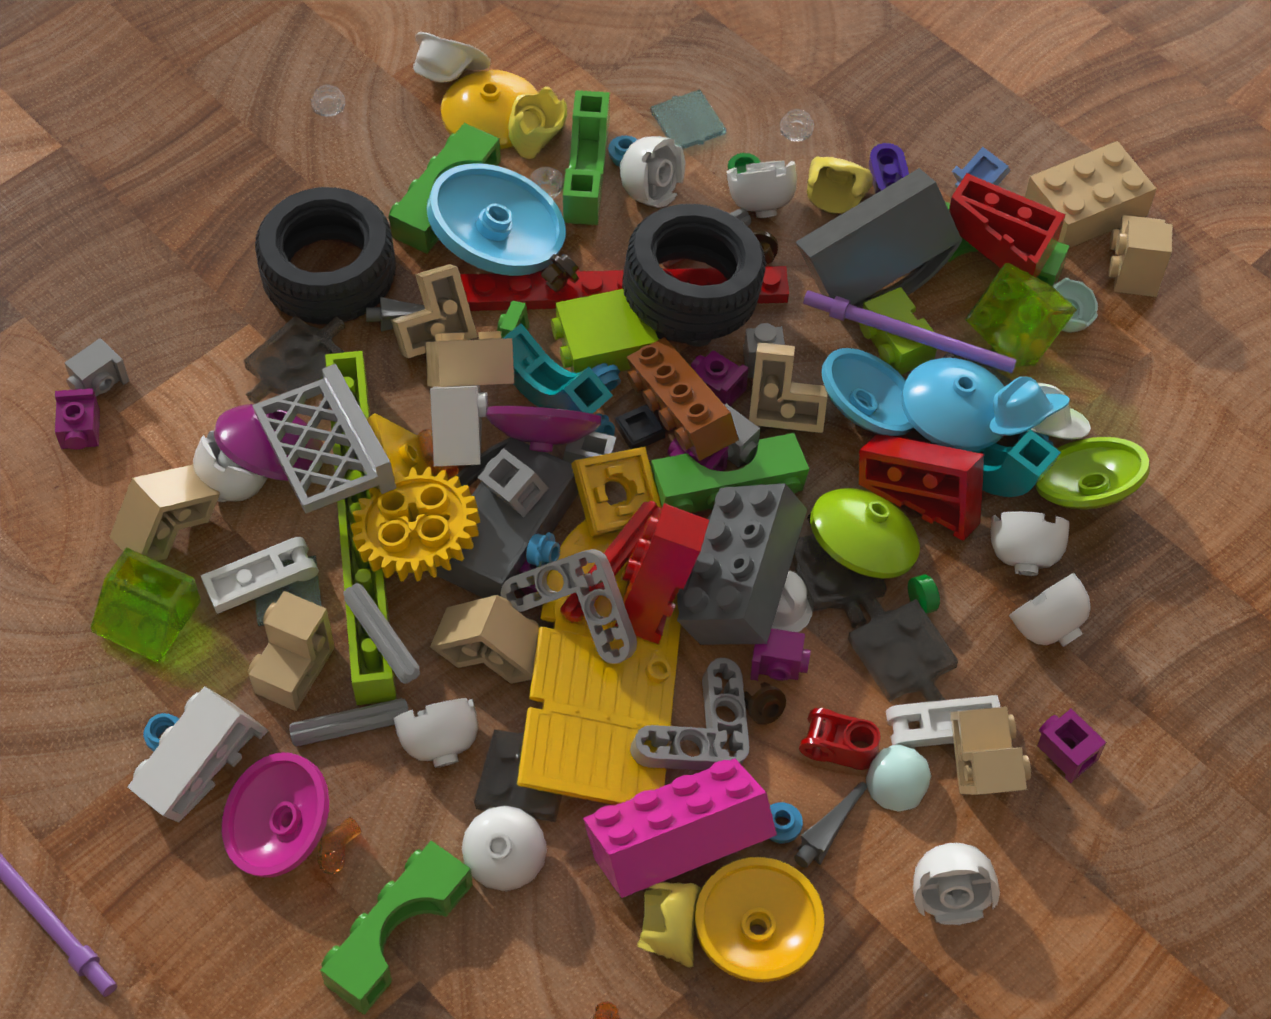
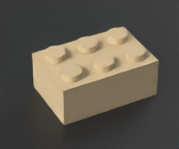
M1116 141L1030 176L1025 197L1066 214L1058 242L1067 244L1071 248L1110 232L1113 228H1119L1122 215L1148 216L1157 188L1121 144Z

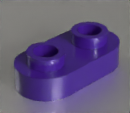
M882 143L876 145L871 150L869 168L873 175L875 193L880 192L909 174L905 155L900 147L891 143Z

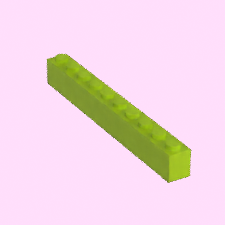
M363 351L325 354L326 367L333 364L337 365L366 419L370 417ZM331 421V431L336 424L334 421ZM335 443L333 454L345 456L350 446ZM334 465L335 472L339 466ZM348 468L343 479L352 481L365 476V473ZM365 490L337 501L344 591L356 583L363 585L389 622L386 580L383 570L381 568L373 572L369 561H362L353 541L354 535L351 530V524L355 523L352 513L353 511L361 510L358 501L360 498L371 499L369 490ZM345 602L351 679L356 705L396 700L394 671Z

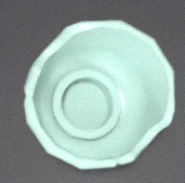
M1064 278L1058 283L1053 284L1048 291L1044 310L1048 320L1056 328L1065 332H1078L1084 330L1095 321L1098 316V302L1093 290L1083 282Z
M892 745L888 748H883L871 762L866 776V784L871 798L883 808L897 812L917 807L930 784L931 772L928 761L915 749L906 746Z

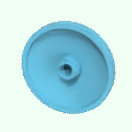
M475 163L453 167L438 177L427 200L428 220L439 240L456 256L485 271L511 276L539 272L552 264L550 257L553 254H559L565 240V222L554 200L530 179L503 167Z

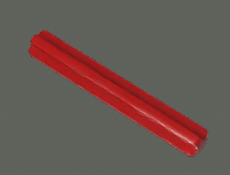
M654 501L643 502L603 553L609 560L614 577L633 554L639 537L643 535L649 516L657 518L661 508ZM596 564L588 573L592 574L593 571L597 570ZM601 582L588 587L589 591L592 592L593 590L603 588L604 584ZM577 593L571 594L560 609L561 614L571 623L579 622L584 617Z

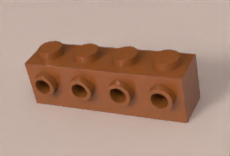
M666 337L646 345L639 351L627 356L631 369L627 373V377L636 393L642 391L644 400L652 412L658 410L664 427L667 431L674 430L676 439L684 451L690 449L695 457L701 461L739 441L731 412Z

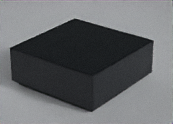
M647 404L615 418V426L630 449L646 447L665 438V429Z

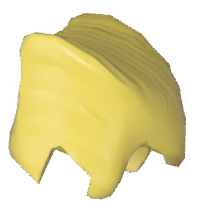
M550 87L542 88L535 95H518L512 107L508 125L509 138L519 155L529 160L534 159L540 150L566 125V102L564 99L558 100Z
M815 157L811 161L809 168L807 198L817 208L828 213L843 214L860 203L874 184L873 175L868 169L844 159Z
M664 881L648 887L653 889L646 890L644 893V921L640 941L637 943L638 947L645 951L663 955L666 958H672L677 962H681L686 967H693L695 910L701 887L693 883L683 884Z

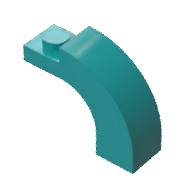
M522 323L502 338H512L513 385L535 406L593 414L613 396L590 367L582 372L574 373L554 362Z
M1031 429L1014 447H1005L995 443L987 448L971 451L984 454L982 490L1003 497H1016L1029 492L1054 465L1061 453Z

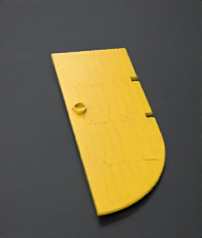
M625 500V501H622V502L615 503V504H613V505H611V506H613V507L623 506V505L625 504L626 500ZM585 519L560 545L558 560L591 549L604 553L621 531L591 537ZM587 562V565L582 567L583 572L587 574L595 562ZM627 562L615 576L622 599L628 583L622 580ZM556 570L549 571L546 579L550 589L559 592L564 584L563 577ZM570 595L542 604L541 619L554 622V628L539 627L529 699L542 702L543 708L529 707L527 710L517 780L518 786L611 805H617L633 799L636 794L642 791L655 790L665 786L666 768H650L640 765L632 757L630 748L637 732L644 726H671L681 624L677 621L679 615L677 595L673 601L676 604L671 617L667 616L659 644L636 636L637 647L632 657L614 664L603 660L597 652L585 615L579 622L571 623L561 614V606ZM600 595L594 603L595 610L600 616L608 617L612 611V604L606 596ZM616 620L602 625L603 630L614 627ZM614 638L613 641L609 642L612 650H619L624 646L622 639ZM646 740L643 744L649 746L650 752H656L657 748L652 746L650 740Z

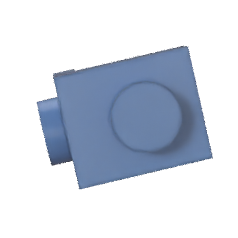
M984 147L977 152L963 169L956 166L952 170L957 180L956 188L966 173L998 186L1010 172L1008 165Z

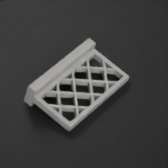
M336 364L322 368L324 378L252 405L254 413L305 514L375 486H378L381 494L396 489L390 460ZM319 394L323 396V400L318 407L304 404L306 399ZM277 410L288 411L282 421L267 418L266 414ZM297 414L312 417L307 426L292 423ZM322 419L336 422L332 431L317 429V426ZM285 433L300 435L295 445L280 442ZM310 438L325 441L320 451L305 448ZM335 443L350 446L345 456L330 453ZM298 457L313 460L308 471L293 468ZM323 463L339 466L333 476L318 473ZM348 468L365 473V476L352 481L343 479ZM311 483L327 486L324 492L311 497L306 495V491Z

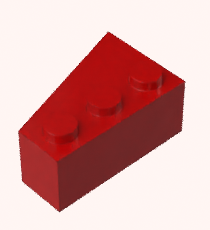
M966 173L952 195L949 212L960 236L1030 291L1058 243L1066 214Z
M876 434L859 450V485L899 507L903 504L923 514L922 519L931 524L936 521L954 531L953 536L962 541L980 524L984 454Z
M665 503L657 518L649 516L643 535L639 537L632 558L629 557L622 575V580L628 582L623 602L635 636L659 644L667 616L671 617L676 604L673 601L679 590L684 589L700 554L709 519Z

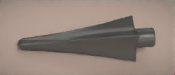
M380 297V307H366V322H381V332L393 329L391 319L424 310L425 307L420 304Z
M859 783L834 809L800 835L802 843L797 847L799 851L794 856L797 864L807 868L815 860L821 865L844 821L866 791V783Z

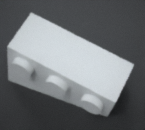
M480 385L431 388L434 466L480 465L481 417H486V407H488L487 392H480Z
M205 686L188 700L183 715L174 726L169 727L162 734L159 746L149 759L144 760L136 768L133 774L134 779L127 787L162 816L176 822H180L215 786L211 779L227 762L234 767L242 759V755L238 751L254 735L261 739L269 731L234 703Z

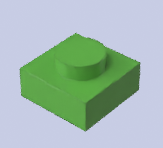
M512 300L507 313H503L500 316L497 331H501V338H504L521 323L528 331L529 320L526 303Z

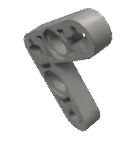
M591 549L576 553L513 576L502 585L501 597L509 600L512 607L518 612L577 593L600 657L606 662L614 664L627 660L635 653L637 647L636 636L609 560L601 551ZM587 562H595L597 570L593 571L592 574H585L582 567L587 565ZM550 570L558 571L563 577L564 584L559 592L553 591L547 584L546 578ZM603 582V588L593 590L592 592L589 591L588 587ZM535 584L537 592L525 595L523 598H516L514 591ZM599 595L606 596L612 604V611L608 617L600 616L595 610V599ZM617 620V626L603 630L602 625ZM614 638L622 639L624 642V646L619 650H612L609 642L613 641Z
M717 658L710 663L705 671L702 686L706 728L644 726L639 729L631 743L630 751L634 760L640 765L650 768L706 770L718 761L732 760L734 758L742 764L749 754V737L743 679L739 666L730 659ZM717 672L722 673L723 679L729 680L724 687V694H720L722 680L720 677H715ZM718 706L730 708L734 712L735 720L733 722L721 720L717 716L716 708ZM727 734H732L729 738V748L731 751L736 752L734 757L729 756L728 750L722 749L727 741ZM646 740H650L652 746L657 748L655 753L650 752L649 746L643 745ZM671 740V746H666L668 741ZM684 740L693 741L699 747L700 755L694 757L686 755L681 750L680 742Z

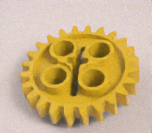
M412 467L408 477H403L399 471H396V489L381 494L379 489L373 487L368 489L371 499L360 498L358 500L361 510L353 511L355 523L351 524L356 550L359 551L363 562L369 561L373 572L382 568L385 578H389L395 571H397L400 581H404L408 573H414L416 581H420L423 571H428L433 578L437 577L436 567L442 566L450 571L451 564L449 560L454 558L463 561L464 556L461 548L473 549L471 537L479 536L477 524L480 523V516L475 496H471L468 485L461 486L458 476L448 480L445 470L439 472L436 477L433 476L431 467H427L423 475H418L415 467Z

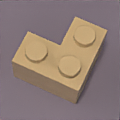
M1122 215L1119 228H1113L1110 237V249L1115 250V256H1111L1109 264V277H1114V292L1157 297L1172 254V224H1165L1163 219Z
M448 264L415 274L425 309L391 319L401 355L411 358L426 353L425 342H434L435 334L464 333V340L478 337L458 266Z
M501 331L479 332V340H464V333L435 334L434 342H425L427 386L453 387L514 384L512 338L501 339Z
M758 342L749 420L756 426L823 433L827 405L825 387L822 385L791 382L795 346Z
M194 465L134 477L128 486L110 538L136 566L167 559L178 530L209 522L220 492L210 488L200 480L194 471Z
M283 591L278 601L271 603L265 612L263 624L269 643L262 654H257L253 658L248 674L255 694L297 711L333 652L335 645L327 609Z
M494 595L447 607L430 648L457 668L484 663L512 684L532 680L540 626L534 620L526 618L514 609L509 600Z
M1007 706L950 712L959 793L979 795L1027 790L1026 781L1031 779L1030 761L1027 755H1023L1022 747L1012 748L1011 739L1016 738V723L1012 714L1008 715Z

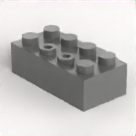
M918 168L796 241V244L822 295L833 299L839 296L851 300V305L863 308L864 302L899 287L903 289L907 296L919 289L947 263L959 247L962 239L937 183ZM912 271L909 275H907L897 283L883 290H880L888 284L892 283L893 281L897 280L898 278L902 277L903 275L907 274L908 272Z
M510 437L481 453L480 465H466L457 474L461 486H470L484 471L487 463L495 458L504 448L532 469L549 489L523 518L480 482L471 495L475 496L480 516V523L477 524L479 536L471 537L474 547L473 549L461 548L464 560L460 561L451 558L449 560L451 564L450 571L442 566L436 567L437 576L482 598L494 595L501 596V588L504 582L513 576L519 575V570L527 559V546L531 537L536 533L546 535L548 532L553 533L579 492L571 463L547 452L530 451L529 444Z
M785 483L719 489L715 497L713 511L707 518L709 523L700 554L684 589H680L677 593L679 610L677 621L700 645L767 644L807 512V508Z

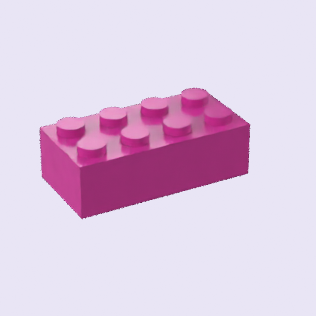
M736 758L718 761L709 769L693 775L680 776L671 784L655 790L642 791L636 794L633 799L615 806H604L598 809L595 814L583 818L594 859L621 898L777 835L766 791Z

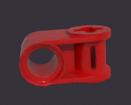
M824 708L810 710L807 718L810 723L807 736L801 740L799 750L804 756L816 761L831 762L856 770L870 768L871 762L879 753L880 731L873 722L838 714ZM857 741H863L865 743H868L870 746L866 748H858L854 746L853 743Z

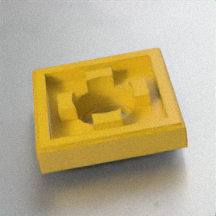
M645 447L578 459L571 463L591 537L621 531L643 502L654 501L658 507L662 508ZM615 481L624 487L627 498L623 506L613 507L607 502L609 499L605 493V483Z

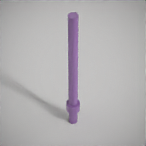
M808 290L804 297L803 304L829 312V317L841 321L847 318L1011 374L1017 362L1016 359L851 305V300L839 296L833 299Z
M0 853V880L69 957L68 964L79 976H86L104 997L113 993L117 988V984L100 966L98 955L89 945L83 946Z

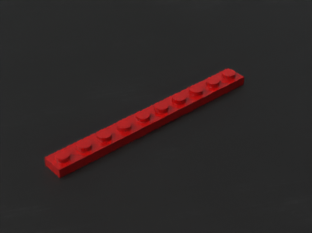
M765 266V274L757 304L788 303L787 267ZM715 268L663 269L667 274L681 282L699 286L717 285L728 281ZM624 270L577 271L576 274L579 280L573 283L568 279L566 285L558 293L554 292L546 284L547 281L541 276L543 272L520 276L497 273L460 274L470 311L508 310L512 300L526 303L527 310L556 309L557 302L623 289L622 279Z

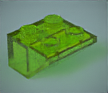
M1005 263L965 320L999 354L1016 359L1015 367L1032 366L1037 364L1077 309L1053 286L1010 263Z
M126 547L104 578L90 628L92 633L159 663L201 602L194 577Z

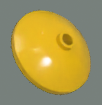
M501 70L478 71L459 79L446 91L441 103L442 121L450 135L456 133L466 123L499 138L500 150L513 146L509 138L508 125L516 97L524 94L535 95L538 92L530 82L516 74Z
M750 857L739 859L723 866L708 879L697 900L695 927L704 952L720 969L746 981L772 982L796 973L814 956L823 935L824 911L816 889L796 868L771 858ZM754 925H760L765 929V932L761 935H756L752 933L750 928Z

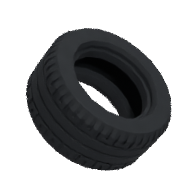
M318 187L295 193L272 208L264 217L257 230L255 252L265 293L278 309L295 319L314 324H337L350 321L364 315L366 307L378 305L380 297L386 296L394 281L396 263L392 232L388 219L384 216L382 210L371 200L353 191L336 187ZM340 239L351 242L362 249L359 257L353 263L333 272L312 273L301 270L290 262L294 254L303 246L319 240Z
M678 204L665 207L643 219L630 236L622 279L625 299L633 312L646 325L661 334L686 341H709L724 337L742 327L750 319L756 308L766 266L762 245L751 229L726 211L700 204ZM682 259L703 262L720 271L728 281L717 285L705 286L685 283L667 274L659 265L669 260Z

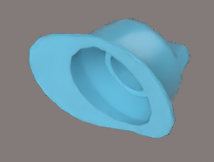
M1018 377L995 394L993 400L995 417L991 420L989 427L994 434L1000 436L1023 433L1069 405L1070 398L1063 394H1045L1033 378Z

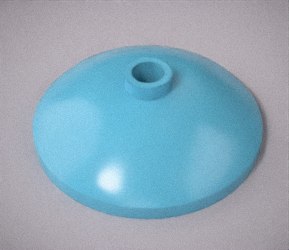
M853 348L837 349L827 357L822 365L824 387L833 404L847 419L861 428L879 435L900 436L913 430L914 427L908 421L901 401L902 390L906 380L898 371L882 359L868 352Z
M938 358L922 363L909 374L902 390V407L910 424L926 439L940 446L975 451L987 448L1003 437L994 434L989 426L991 420L995 417L993 408L994 396L1005 386L990 371L967 360Z

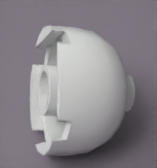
M650 136L641 138L630 145L621 160L620 175L622 185L632 199L657 208L665 207L675 199L677 193L671 192L675 189L676 183H683L685 175L684 152L681 146L673 143L675 140L661 136Z
M785 161L746 165L747 172L740 174L737 173V167L727 171L728 186L732 199L740 208L747 211H756L757 218L777 215V208L787 205L796 191L797 175L794 161H791L786 167Z
M214 430L209 431L206 438L204 435L202 436L193 458L194 471L200 480L210 488L220 492L217 501H243L257 494L266 482L267 477L248 471L229 459L218 447L214 438Z
M1037 512L1001 513V520L996 515H993L991 523L992 546L996 556L1003 563L1015 566L1016 574L1035 576L1038 575L1039 569L1051 567L1065 553L1069 536V521L1056 516L1055 523L1046 522L1044 520L1045 514Z
M1072 573L1043 591L1042 594L1019 607L1009 616L1025 638L1035 644L1049 645L1059 641L1064 647L1083 634L1079 627L1088 619L1090 613L1089 595L1080 579H1078L1075 573Z
M467 698L425 706L426 709L418 712L417 717H414L413 710H410L394 718L398 738L406 752L420 761H433L435 768L459 762L457 754L470 748L476 739L478 730L473 699L467 700Z
M508 806L490 808L475 817L465 831L462 844L464 864L471 868L472 877L487 888L501 891L514 890L534 880L544 865L547 852L546 840L537 821L523 810Z
M947 843L936 846L926 852L915 868L913 878L914 902L919 913L925 916V910L927 913L935 915V922L961 925L974 922L984 917L983 910L989 907L991 903L993 909L998 904L1000 889L992 863L984 853L971 845Z

